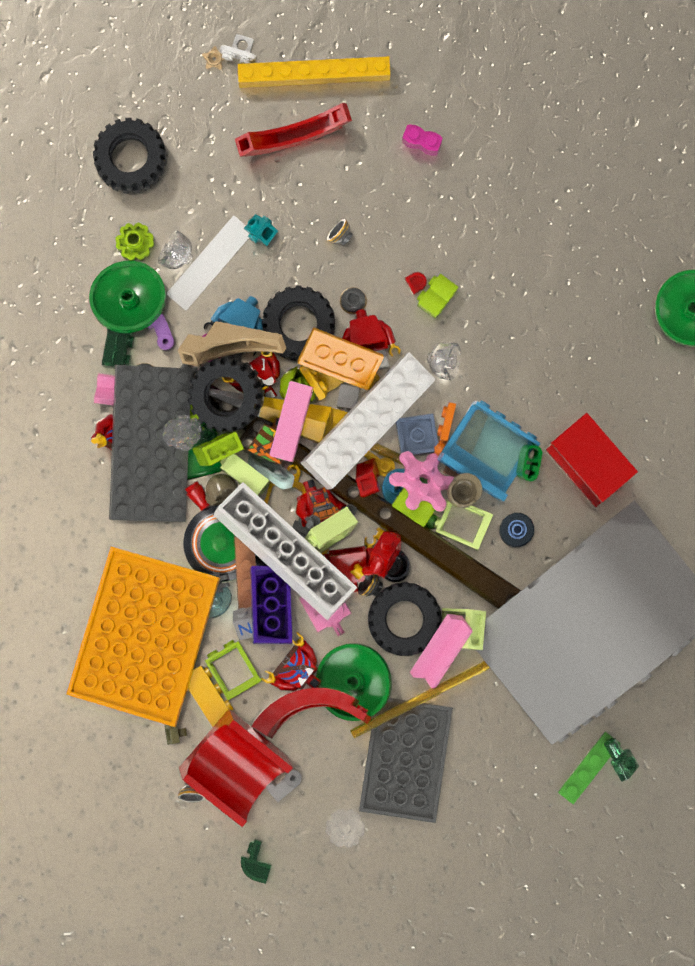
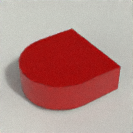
M414 272L404 278L413 295L424 290L426 287L427 279L420 272Z

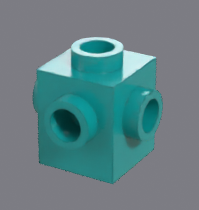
M255 214L244 227V230L249 233L247 237L254 243L259 241L266 246L278 232L272 225L273 222L264 215L260 217Z

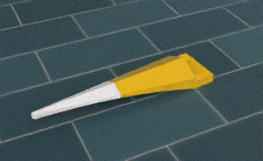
M209 388V395L238 408L243 403V393ZM263 397L262 401L264 403L257 416L274 423L276 417L280 418L284 400ZM309 404L301 436L318 444L348 412L328 406Z

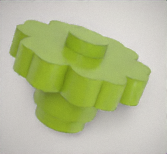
M138 222L133 226L131 223H127L120 228L121 235L116 236L115 240L116 248L121 251L123 258L134 261L136 258L143 260L150 255L149 249L154 247V236L148 233L149 229L146 225Z

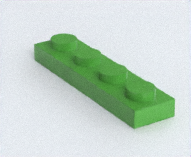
M604 732L558 793L574 804L621 743L607 732Z

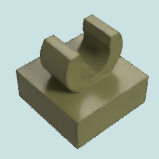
M177 725L176 727L164 726L167 745L180 743L179 737L187 736L186 728L178 729Z

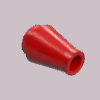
M198 481L185 489L186 495L200 510L210 505L206 501L203 486Z

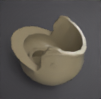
M470 473L459 474L453 478V481L448 486L447 497L449 502L457 508L472 506L482 495V484L475 475Z
M217 474L210 478L205 492L207 503L213 506L220 505L237 488L234 479L227 474Z

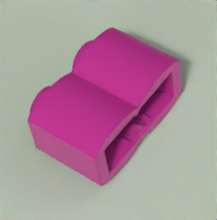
M412 124L406 126L402 137V143L411 149H420L423 153L430 156L438 155L443 140L439 134L432 131H424L421 127Z

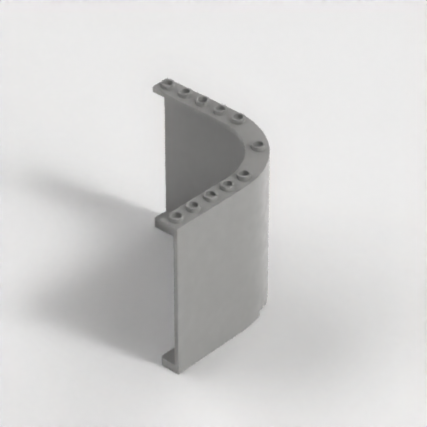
M634 500L540 577L487 617L485 620L483 650H477V652L551 744L557 741L561 743L569 737V732L573 735L581 728V724L586 726L593 720L592 716L597 718L606 711L605 707L610 709L618 702L616 700L640 680L644 683L652 676L650 672L671 655L674 657L683 650L682 648L692 642L695 638V574Z

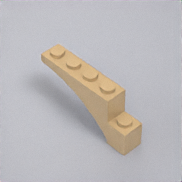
M215 321L205 337L188 334L179 347L178 352L183 364L199 367L207 361L242 352L263 351L283 354L286 350V345L281 334Z

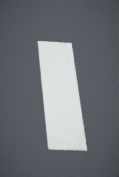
M233 215L166 294L187 311L248 240L247 236L249 233L244 230L246 225Z

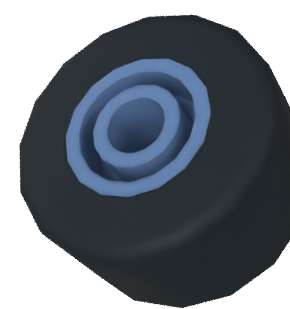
M514 512L502 520L499 534L506 545L519 548L532 540L534 524L527 515Z

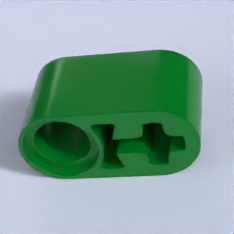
M526 444L521 448L516 474L521 480L534 481L537 479L542 460V450L539 446ZM530 449L534 450V456L532 458H529L528 452ZM529 470L530 474H525V471Z

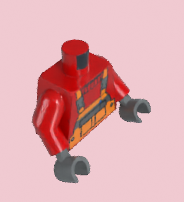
M313 479L303 482L306 493L297 497L296 515L301 518L303 527L312 528L313 525L315 527L345 507H348L353 515L356 514L357 508L352 504L346 505L325 487L317 489Z

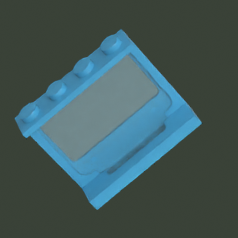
M482 400L480 402L473 401L437 460L458 474L470 473L475 475L482 484V490L499 501H505L508 496L506 491L517 475L516 470L521 448L526 444L539 446L540 442L536 440L537 437L532 433H525L520 430L522 427L513 421L510 423L505 420L506 416L499 411L493 412L490 410V405Z

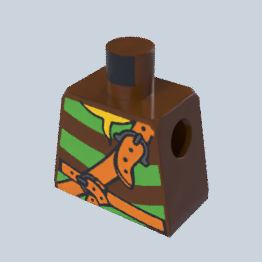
M276 417L272 427L266 424L263 425L247 451L281 466L283 459L270 456L280 419Z

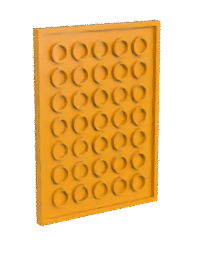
M110 547L66 695L176 727L220 578Z

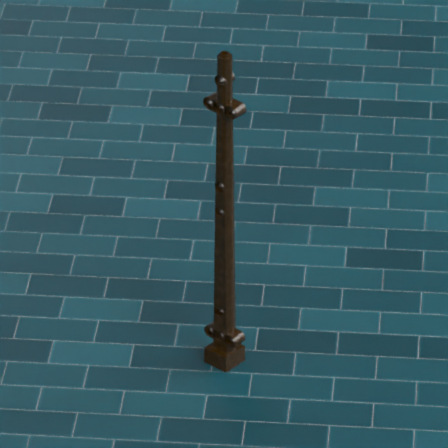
M211 384L210 389L220 390L219 388ZM210 396L213 405L223 412H233L238 409V407L233 406L231 410H224L222 406L226 402ZM255 417L252 422L242 428L245 430L240 437L242 446L244 440L251 439L253 441L258 434L254 430L256 424H266L272 427L273 423L261 417ZM299 442L294 462L290 463L294 466L297 465L301 471L320 483L300 463L312 450ZM243 446L244 449L242 451L245 453H250L247 451L248 448ZM348 474L334 488L329 489L348 504L355 506L358 511L386 531L400 534L403 543L497 609L508 602L509 597H514L522 591L426 526H421L394 508L390 502L378 494L374 493L361 497L359 492L358 496L351 497L348 491L352 488L358 491L359 489L356 480ZM388 510L391 516L388 519H383L380 516V512Z

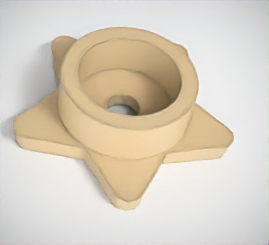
M216 46L208 53L202 54L207 60L206 69L216 67L219 70L222 69L221 62L224 59Z

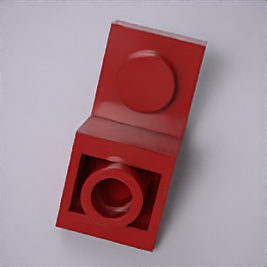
M375 458L356 464V482L361 497L381 491L377 477H380Z

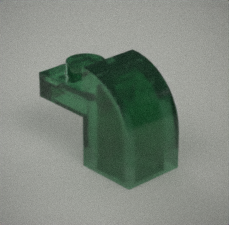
M255 839L254 843L250 842L247 853L250 856H241V868L248 878L266 884L272 864L257 860L262 840Z

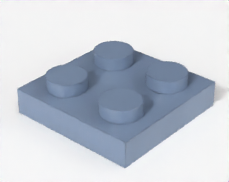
M434 414L399 418L395 422L400 453L409 451L415 456L435 452L434 446L438 444Z

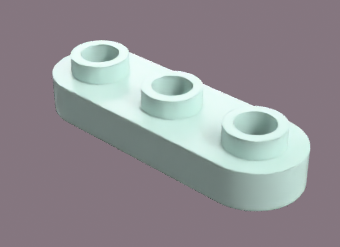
M249 453L248 464L280 489H289L293 486L294 475L283 466Z

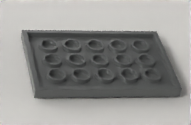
M394 698L388 699L385 706L373 716L359 807L360 812L436 823L453 707Z

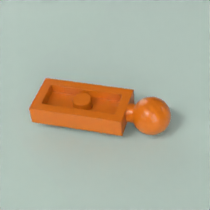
M449 402L448 407H443L441 417L445 419L443 425L439 424L437 436H440V440L434 446V453L437 456L440 455L447 444L456 407L455 403Z

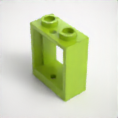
M236 431L225 432L192 448L200 466H210L244 449Z
M234 640L224 644L225 649L220 652L216 649L207 655L208 659L205 660L228 701L262 681L240 642H234ZM237 648L254 677L229 691L212 662Z

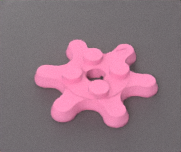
M402 452L399 459L405 467L404 473L395 472L389 476L391 485L404 487L408 491V498L405 504L411 510L417 509L421 501H428L438 512H442L446 508V500L441 495V491L448 490V486L454 477L444 476L439 472L437 467L440 461L437 460L438 456L435 453L429 454L426 457V461L421 462L411 452ZM420 477L428 479V484L422 483Z

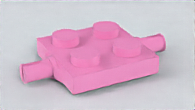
M299 598L317 632L327 627H333L337 636L345 633L339 622L344 617L352 614L346 602L326 620L304 598Z

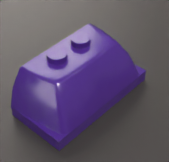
M251 566L253 644H292L290 586L269 566Z

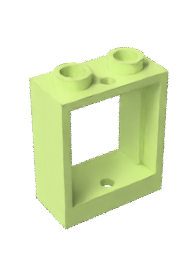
M235 454L220 462L222 465L220 468L223 472L231 476L239 484L244 482L259 497L270 484L266 477Z
M446 500L442 518L438 517L435 522L434 528L437 529L435 533L478 551L493 514L475 506L463 508L483 517L472 543L442 530L452 507L449 500Z
M345 507L310 529L305 540L318 552L322 553L349 536L358 521L348 507Z
M442 608V622L447 614L466 615L465 621L473 631L462 649L483 650L486 611Z

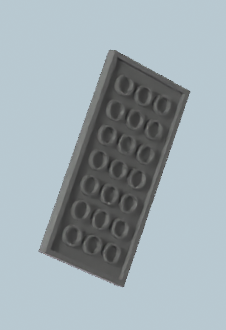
M115 365L109 520L186 522L187 492L185 489L187 488L190 405L188 402L190 394H188V388L191 386L192 368Z

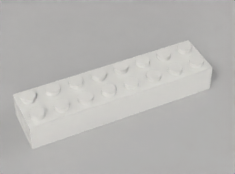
M410 352L402 355L300 463L327 490L334 488L436 379Z
M244 482L217 507L214 516L326 620L356 590L357 587Z

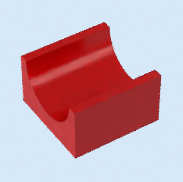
M587 412L552 441L551 445L545 450L595 508L638 473L636 468Z
M230 709L224 713L179 766L182 780L241 827L247 823L251 807L267 785L280 774L289 773L293 769L288 756Z

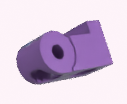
M161 314L148 328L149 330L155 329L159 348L163 351H170L173 349L175 342L164 314Z

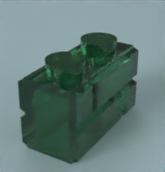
M107 330L101 364L103 367L115 369V365H130L131 355H128L129 347L133 348L134 345L132 333H119Z

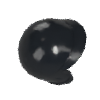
M402 550L385 576V579L388 581L401 582L410 573V561Z

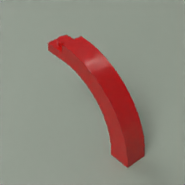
M341 103L323 113L294 124L270 130L247 132L235 138L240 157L267 154L326 136L341 129L343 125L351 122L352 118L347 103Z
M307 688L289 693L270 704L256 718L251 727L272 739L278 729L292 716L315 707L337 708L352 714L367 724L371 717L366 714L368 710L360 705L357 706L359 700L346 693L328 688Z

